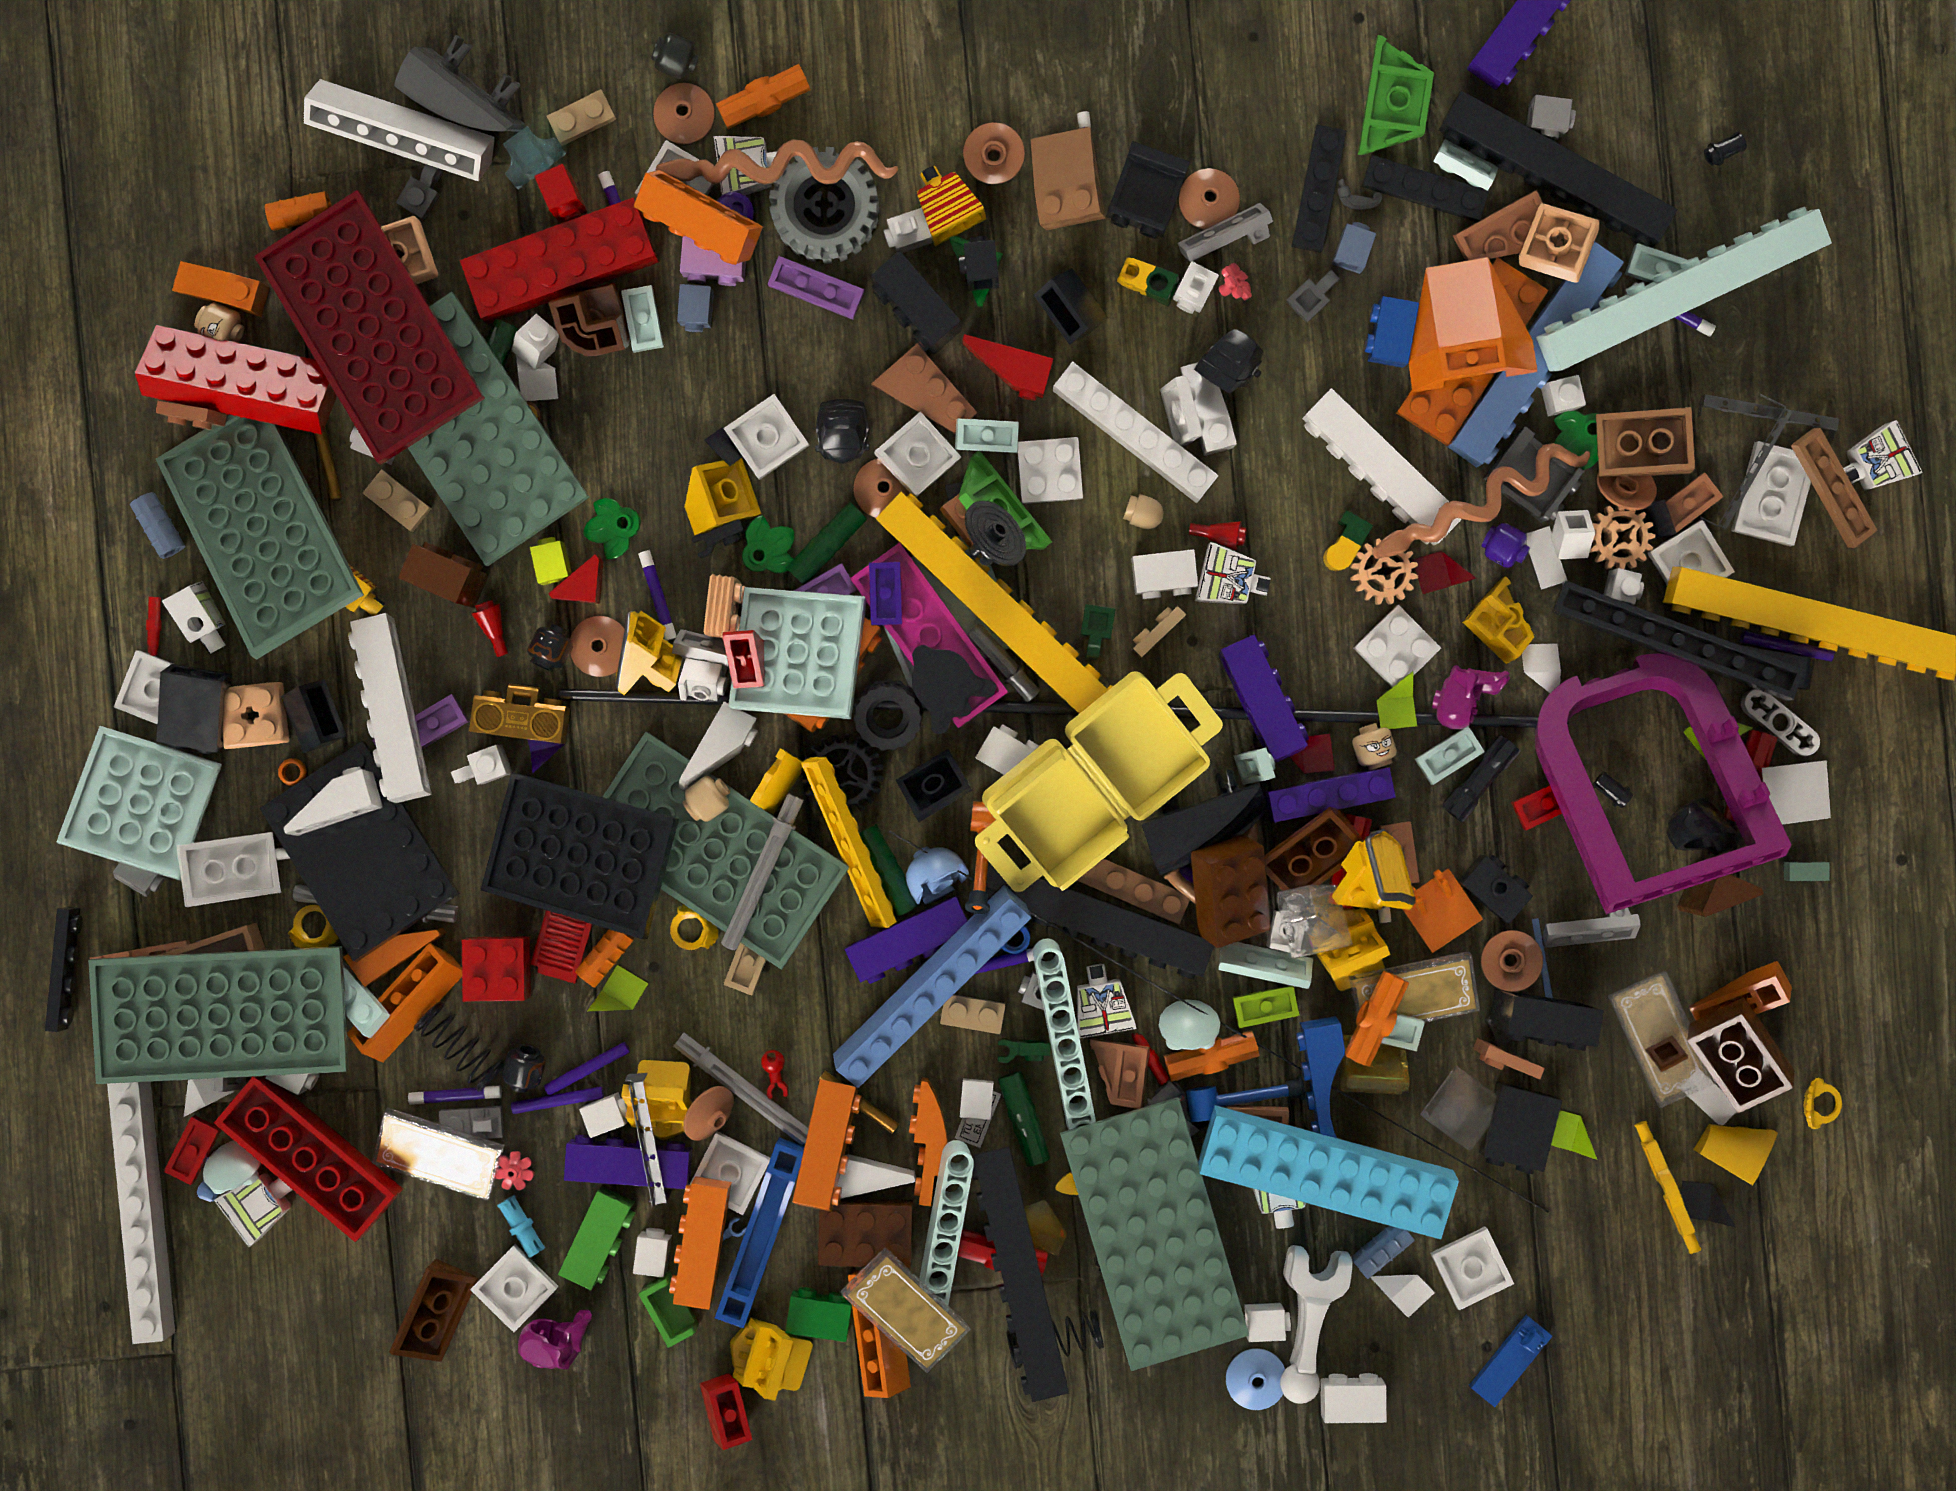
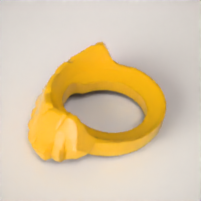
M319 905L305 906L296 914L293 928L288 932L294 946L298 948L328 947L329 944L332 945L339 939L325 915L326 926L320 937L309 938V935L304 931L302 922L308 913L318 911L324 915Z
M684 904L678 907V914L674 917L670 926L673 941L679 947L686 950H695L700 947L709 949L718 939L719 931L717 926ZM687 918H697L700 920L703 930L697 941L686 942L680 937L678 927L682 920Z
M1815 1078L1805 1092L1803 1104L1808 1126L1812 1129H1818L1822 1124L1835 1120L1842 1108V1099L1838 1090L1832 1085L1824 1083L1823 1079ZM1824 1092H1830L1835 1098V1108L1827 1116H1822L1814 1110L1815 1097Z

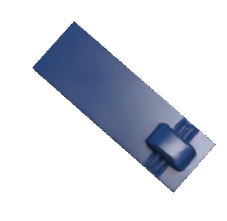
M1526 1314L1469 1384L1470 1388L1492 1406L1496 1407L1541 1349L1552 1338V1335Z

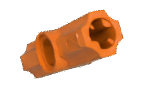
M797 64L770 78L764 76L753 80L745 86V90L716 103V106L727 129H730L755 116L765 117L779 110L783 103L811 89L800 65Z
M1383 970L1370 1000H1366L1359 1009L1356 1018L1357 1027L1346 1048V1057L1370 1067L1383 1038L1390 1035L1396 1024V1010L1409 985L1407 980Z
M1253 1031L1243 1032L1242 1034L1247 1036L1246 1038L1239 1034L1222 1039L1221 1037H1216L1214 1046L1209 1049H1184L1163 1055L1171 1082L1200 1073L1203 1075L1213 1074L1229 1068L1231 1064L1259 1057V1049Z

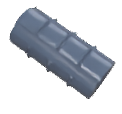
M155 493L144 494L130 503L136 519L139 520L144 532L152 543L151 545L155 548L160 558L171 557L185 548L179 532L171 522L172 519L167 515L164 506Z
M1393 1226L1384 1227L1382 1232L1372 1237V1240L1361 1247L1351 1258L1363 1275L1369 1279L1376 1272L1381 1271V1268L1387 1263L1393 1261V1258L1404 1251L1415 1240L1407 1230Z

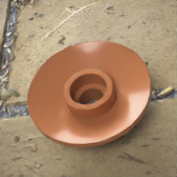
M678 83L666 88L659 95L654 105L653 115L657 129L667 140L676 144L687 145L700 141L709 133L714 123L715 111L709 95L703 89L690 83ZM681 106L688 108V113L684 116L677 114V110Z
M986 123L974 129L966 139L963 150L964 162L970 174L980 182L991 185L1002 184L1014 178L1023 165L1025 155L1024 145L1018 133L1002 123ZM995 151L999 153V159L991 161L988 158L990 152Z
M1207 168L1192 173L1184 181L1179 192V207L1182 215L1191 225L1199 229L1205 230L1236 215L1239 208L1240 195L1236 183L1228 174L1217 169ZM1207 192H1212L1215 194L1216 199L1213 202H1208L1204 195Z
M879 458L866 463L859 470L854 481V496L858 505L865 513L874 518L900 492L906 497L910 494ZM881 482H887L890 486L886 493H881L878 490V485Z
M1599 472L1597 474L1599 490L1607 500L1618 507L1628 510H1641L1650 506L1656 497L1657 487L1652 476L1599 477Z
M593 616L583 620L576 626L570 637L573 643L570 656L574 664L582 672L591 676L605 677L616 673L625 628L616 620L606 616ZM597 640L603 643V649L599 652L593 649V643Z
M1507 930L1494 935L1486 943L1481 956V966L1485 977L1492 985L1504 991L1516 992L1530 987L1538 979L1543 967V955L1538 943L1531 936L1521 931ZM1512 954L1515 961L1512 965L1508 966L1505 963V957Z
M715 1086L699 1095L685 1115L683 1123L685 1134L690 1139L696 1141L704 1140L715 1134L725 1124L732 1112L734 1105L732 1092L724 1086Z

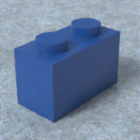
M1382 296L1378 304L1372 305L1370 322L1374 323L1373 333L1367 335L1364 352L1369 353L1368 362L1404 368L1409 363L1419 302Z

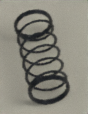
M439 1001L414 1025V1029H416V1032L421 1030V1037H425L446 1023L432 1044L433 1048L444 1045L459 1034L444 1055V1060H449L470 1046L459 1061L456 1072L466 1069L484 1056L468 1078V1083H473L487 1074L475 1086V1090L480 1092L504 1068L505 1063L503 1060H499L482 1074L471 1080L490 1054L491 1049H487L459 1069L464 1059L479 1041V1037L474 1038L460 1050L447 1057L453 1046L468 1028V1025L463 1026L453 1035L435 1046L440 1036L456 1016V1014H452L435 1028L423 1034L432 1019L445 1006L443 1001Z
M1096 1310L1090 1311L1093 1329L1086 1313L1082 1312L1081 1315L1084 1349L1069 1316H1066L1065 1319L1067 1352L1057 1327L1052 1320L1060 1346L1067 1357L1070 1356L1069 1324L1080 1350L1083 1353L1086 1352L1085 1320L1096 1346L1099 1349L1104 1348ZM1007 1330L1006 1335L1012 1362L1015 1369H1020L1022 1364L1017 1365L1013 1346L1016 1345L1013 1333L1010 1334L1009 1330Z

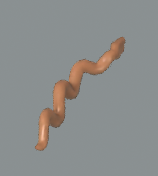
M793 139L784 143L778 149L768 168L759 166L741 150L729 149L722 154L715 166L706 159L695 162L690 159H676L658 164L656 171L661 170L682 182L692 181L698 176H703L706 181L718 184L727 177L732 168H736L750 179L764 185L777 181L784 173L791 158L800 156L817 181L824 184L837 183L844 177L856 157L863 158L873 172L884 179L895 175L898 167H885L872 147L864 142L855 141L848 143L842 149L833 166L825 168L820 163L809 143Z
M1545 444L1538 450L1536 456V476L1533 481L1526 479L1509 466L1492 470L1487 478L1485 506H1476L1454 500L1447 502L1439 508L1432 526L1413 523L1404 530L1392 532L1373 548V556L1380 559L1401 554L1408 550L1414 540L1418 539L1424 542H1438L1446 536L1452 521L1456 518L1475 522H1489L1500 512L1503 482L1510 483L1525 495L1539 496L1548 488L1550 482V459L1552 457L1558 458L1573 467H1583L1590 458V452L1586 451L1581 456H1577L1560 444Z

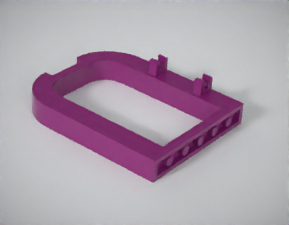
M1666 654L1635 657L1632 670L1628 668L1622 669L1612 677L1603 680L1601 678H1594L1586 682L1584 686L1581 685L1578 676L1572 677L1561 683L1548 695L1538 717L1535 730L1537 756L1606 914L1784 857L1791 847V842L1769 798L1770 791L1766 783H1762L1739 735V726L1735 717L1730 716L1715 683L1698 666ZM1655 689L1664 691L1676 698L1683 708L1745 841L1746 847L1635 883L1569 734L1567 722L1574 714L1583 709L1642 690Z

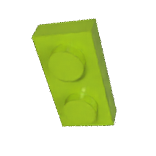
M1291 985L1232 997L1239 1028L1300 1016L1294 987Z

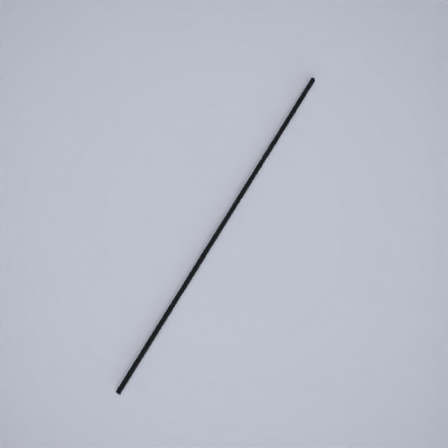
M560 688L559 700L722 705L723 702L729 704L730 693H725L724 696L719 695L718 701L709 699L703 701L693 696H687L686 700H681L679 692L628 690L623 695L618 690ZM854 697L853 709H855L858 697ZM889 700L880 702L874 708L879 710H902L900 705ZM995 701L982 711L985 713L1078 715L1068 703ZM921 703L922 711H929L927 707ZM1169 705L1178 718H1195L1187 706ZM1211 707L1220 719L1249 720L1242 707ZM1295 709V712L1292 713L1296 721L1380 724L1378 711ZM1415 712L1417 725H1442L1437 719V713ZM1476 714L1470 726L1536 728L1539 716Z

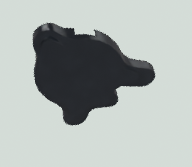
M920 645L912 653L914 661L912 673L913 691L919 701L929 710L931 728L936 734L945 733L952 718L967 716L971 713L972 709L968 703L970 696L991 697L996 691V685L993 681L975 675L966 660L954 651L931 649L926 645Z

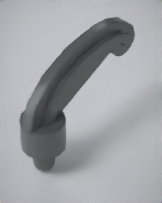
M1340 179L1338 181L1340 189L1337 191L1343 205L1350 209H1371L1376 207L1382 200V195L1379 192L1374 193L1372 198L1352 195L1349 186L1345 185L1344 180Z

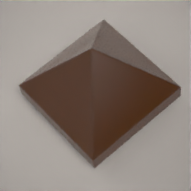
M1672 1035L1645 1049L1661 1073L1689 1058Z

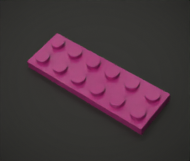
M899 542L872 562L901 563L902 625H884L913 666L912 653L920 645H926L931 649L950 650L961 655L975 675L991 680L996 685V691L991 697H969L968 703L972 709L971 713L967 716L952 718L959 728L1008 693V691ZM868 565L850 579L861 595L865 596L866 602L870 606Z

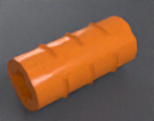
M326 191L309 193V195L294 196V198L286 200L279 199L277 202L265 204V213L271 230L289 229L293 226L305 224L330 208L332 203Z
M609 929L597 945L593 947L588 956L583 959L575 973L586 983L596 988L621 955L626 952L634 938Z

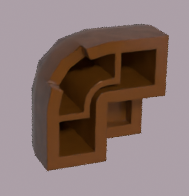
M616 283L579 289L558 296L549 302L557 333L562 343H566L573 351L584 356H598L624 350L629 346L630 335L626 314L622 308Z

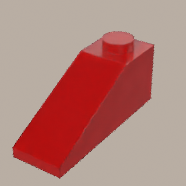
M964 334L963 345L1010 388L1018 391L1019 397L1036 401V397L1043 398L1053 358Z

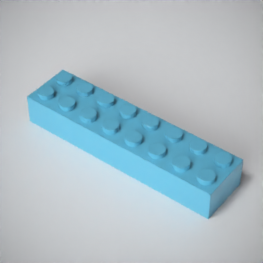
M1214 1105L1198 1160L1199 1174L1437 1239L1442 1238L1459 1183L1452 1169Z

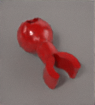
M769 1050L761 1058L762 1068L769 1073L770 1079L767 1097L772 1099V1089L775 1087V1083L783 1090V1096L787 1097L789 1088L782 1081L781 1070L785 1065L784 1056L777 1050ZM774 1053L776 1057L771 1058L768 1054Z

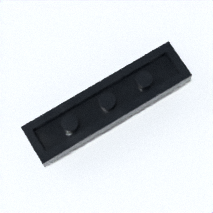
M1316 125L1291 247L1319 253L1323 251L1347 130Z
M1374 155L1370 157L1361 186L1474 222L1480 221L1489 193L1488 190Z
M77 907L57 909L45 1031L49 1032L66 1030L73 1020L74 1010L73 1007H70L71 996L74 994L77 980L74 976V966L77 964L80 955V949L77 946V936L81 932L83 925L80 908Z

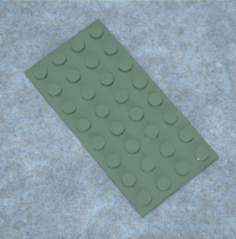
M450 292L430 307L485 399L414 443L408 449L483 563L489 566L590 497L456 295Z
M227 415L225 427L212 425L211 430L204 429L156 458L158 466L250 655L256 660L364 595L278 425Z
M646 731L603 797L679 819L661 889L726 932L774 824L772 819L775 816L758 807L750 799L727 785L730 790V794L727 795L729 807L711 821L705 822L701 819L696 821L683 805L685 790L678 788L680 777L690 759ZM709 773L708 775H706V776H710V777L713 778L715 781L718 779L717 777H715V776L712 775L711 773ZM791 829L741 939V943L782 970L847 873L849 866L798 831Z
M342 946L97 958L88 960L96 1084L346 1072L349 1070Z
M1176 1097L1060 1132L1130 1370L1134 1371L1249 1336L1203 1177L1199 1174L1198 1160L1179 1098Z

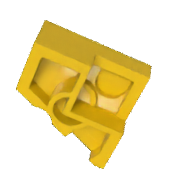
M1506 576L1494 585L1462 622L1505 664L1519 658L1534 638L1530 625L1523 618V609L1520 603H1514L1507 587L1511 582Z
M781 748L775 756L777 757L776 761L765 773L760 785L750 799L752 803L773 815L802 773L801 762L803 761Z
M1709 1124L1693 1150L1753 1186L1772 1150L1778 1132L1767 1128L1765 1130L1742 1126L1727 1127Z

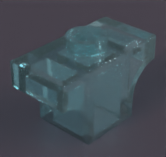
M526 126L503 143L511 157V165L505 174L512 184L519 189L532 180L535 175L551 169L550 166L567 153L555 137L540 139Z

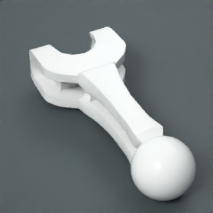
M1292 1245L1288 1248L1283 1275L1286 1282L1297 1292L1298 1326L1294 1348L1290 1357L1291 1365L1282 1373L1280 1386L1284 1396L1294 1403H1307L1314 1399L1319 1391L1320 1381L1316 1373L1319 1334L1330 1303L1342 1297L1350 1287L1352 1258L1348 1252L1335 1251L1331 1254L1328 1266L1324 1271L1311 1274L1309 1272V1255L1302 1246Z

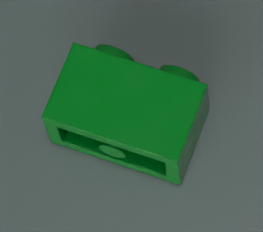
M800 1287L798 1291L793 1290L785 1333L846 1342L852 1311L851 1299L847 1298V1294L841 1292H829L828 1296L817 1294V1290L807 1287Z

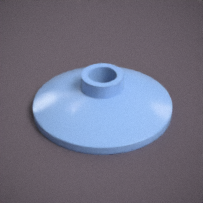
M1252 1348L1242 1351L1233 1358L1227 1368L1226 1386L1229 1394L1236 1403L1244 1408L1251 1410L1269 1408L1277 1403L1283 1395L1280 1379L1285 1368L1275 1354L1265 1349ZM1256 1377L1263 1379V1383L1259 1387L1252 1385V1381Z

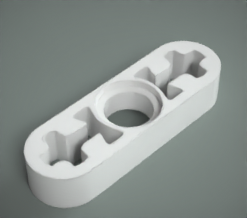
M1757 689L1749 690L1743 694L1740 702L1743 712L1768 733L1778 737L1777 740L1796 755L1808 756L1818 750L1820 745L1818 734L1772 695ZM1761 696L1760 704L1766 709H1771L1773 705L1774 709L1768 713L1760 708L1752 709L1753 702L1750 699L1751 697ZM1779 713L1785 715L1788 720V725L1783 731H1777L1772 724L1774 716ZM1793 731L1798 736L1808 735L1807 743L1809 747L1799 748L1798 746L1801 743L1799 739L1795 736H1789L1787 739L1786 736Z

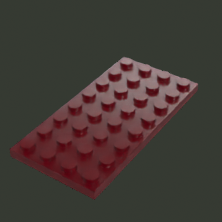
M356 190L254 256L374 459L380 465L485 399L360 191Z

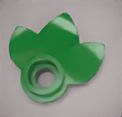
M1575 410L1563 412L1554 419L1557 427L1562 430L1554 443L1562 445L1577 456H1581L1586 451H1589L1590 458L1587 464L1580 467L1582 470H1586L1598 461L1597 434L1592 435L1587 431L1589 424L1596 423L1597 413L1583 415Z
M602 498L594 502V509L598 516L593 517L587 522L583 535L592 542L603 543L605 558L615 559L629 549L630 539L638 533L641 520L634 509L621 507L614 499ZM623 517L628 520L626 528H623L621 525Z
M763 515L756 517L745 531L747 545L742 551L743 564L753 572H761L767 569L775 574H780L788 571L785 567L793 558L787 551L794 542V530L785 526L770 529ZM754 551L761 552L763 556L762 561H756L753 558Z

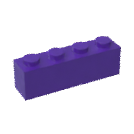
M1517 0L1472 60L1467 70L1494 90H1497L1502 82L1508 85L1519 71L1514 67L1519 59L1522 58L1526 61L1537 47L1533 40L1539 33L1545 36L1555 22L1551 16L1556 9L1562 12L1571 0Z
M1254 634L1221 649L1218 656L1262 748L1267 749L1275 763L1303 751L1308 746L1306 743L1309 740L1307 731L1302 723L1297 724L1292 714L1295 712L1294 704L1288 695L1284 697L1280 689V685H1282L1281 677L1276 668L1271 669L1266 658L1269 657V653L1262 640L1258 642Z
M1381 767L1264 791L1271 822L1322 813L1328 807L1343 809L1396 798L1390 767Z
M957 895L897 922L889 928H885L847 946L845 951L860 983L867 980L871 984L886 977L884 971L894 966L899 971L912 965L913 961L911 958L920 954L927 958L935 954L940 949L939 945L947 942L968 919Z
M576 1135L575 1139H571L566 1144L564 1181L648 1186L639 1139L636 1140V1143H624V1138L606 1137V1141H593L594 1137L590 1138L589 1135ZM668 1141L667 1146L656 1145L664 1188L685 1189L686 1185H690L693 1147H685V1142ZM645 1154V1161H649L648 1154ZM655 1155L650 1156L651 1159H655ZM650 1182V1187H654V1182ZM657 1182V1183H656V1186H657V1187H660L661 1184H660L659 1182Z

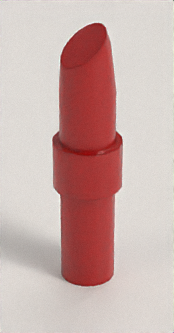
M161 597L148 598V619H146L148 653L152 656L158 654L160 631H162Z
M1131 1033L1135 1045L1150 1047L1142 1034ZM1150 1047L1148 1066L1158 1083L1162 1085L1170 1080L1161 1065L1155 1050Z

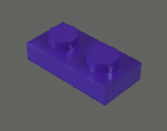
M869 563L871 625H902L901 563Z

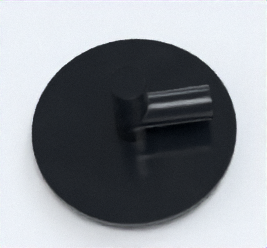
M977 501L969 506L965 513V526L973 542V545L969 548L971 555L974 557L980 556V563L986 566L990 565L992 561L1003 566H1013L1022 561L1026 553V541L1016 520L1002 507L989 501Z

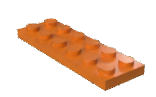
M1497 257L1493 261L1492 266L1526 326L1549 290ZM1495 373L1443 381L1444 388L1413 392L1411 389L1396 414L1448 446Z

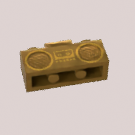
M509 683L506 699L501 698L502 692L488 690L483 691V696L474 695L469 727L470 732L566 744L570 708L563 707V700L544 698V704H540V687ZM515 697L530 698V706L514 704Z

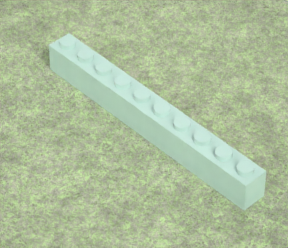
M1805 207L1796 209L1788 213L1789 219L1781 223L1779 219L1773 220L1760 226L1762 231L1755 235L1752 232H1748L1734 238L1735 244L1726 248L1725 244L1712 248L1707 251L1708 257L1699 260L1698 257L1689 259L1681 263V269L1674 273L1671 270H1667L1653 276L1654 282L1646 286L1642 282L1627 288V295L1617 298V295L1601 300L1599 302L1600 307L1593 311L1585 308L1572 314L1573 320L1565 324L1561 320L1544 327L1546 333L1537 336L1536 339L1549 371H1561L1831 244L1832 242L1820 210L1807 211Z

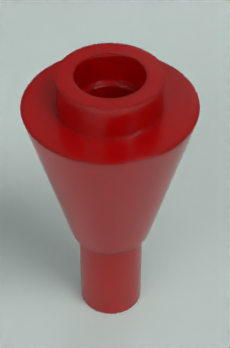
M1242 521L1210 524V526L1190 523L1189 535L1206 537L1235 551L1238 550L1239 545L1244 546L1247 528L1242 527Z
M488 600L475 605L476 611L471 614L487 638L491 640L496 656L500 657L508 654L502 637L503 627L500 603L494 604L492 600Z

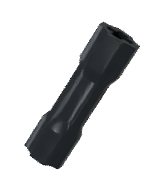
M1498 735L1484 752L1483 759L1465 781L1453 790L1441 807L1463 823L1478 805L1479 798L1497 776L1509 767L1521 751L1510 740L1502 735Z

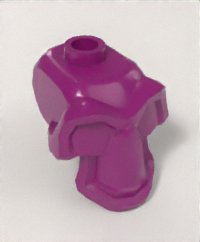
M1454 665L1450 676L1443 683L1442 690H1436L1432 708L1437 709L1438 721L1450 729H1463L1470 726L1474 721V715L1478 712L1476 701L1480 700L1481 693L1499 694L1508 683L1510 673L1508 671L1501 673L1487 672L1471 668L1466 670Z
M579 1310L573 1322L558 1323L552 1319L533 1320L521 1331L518 1339V1353L523 1360L537 1368L569 1369L577 1355L581 1352L583 1336L588 1323L592 1319L591 1312L589 1310Z

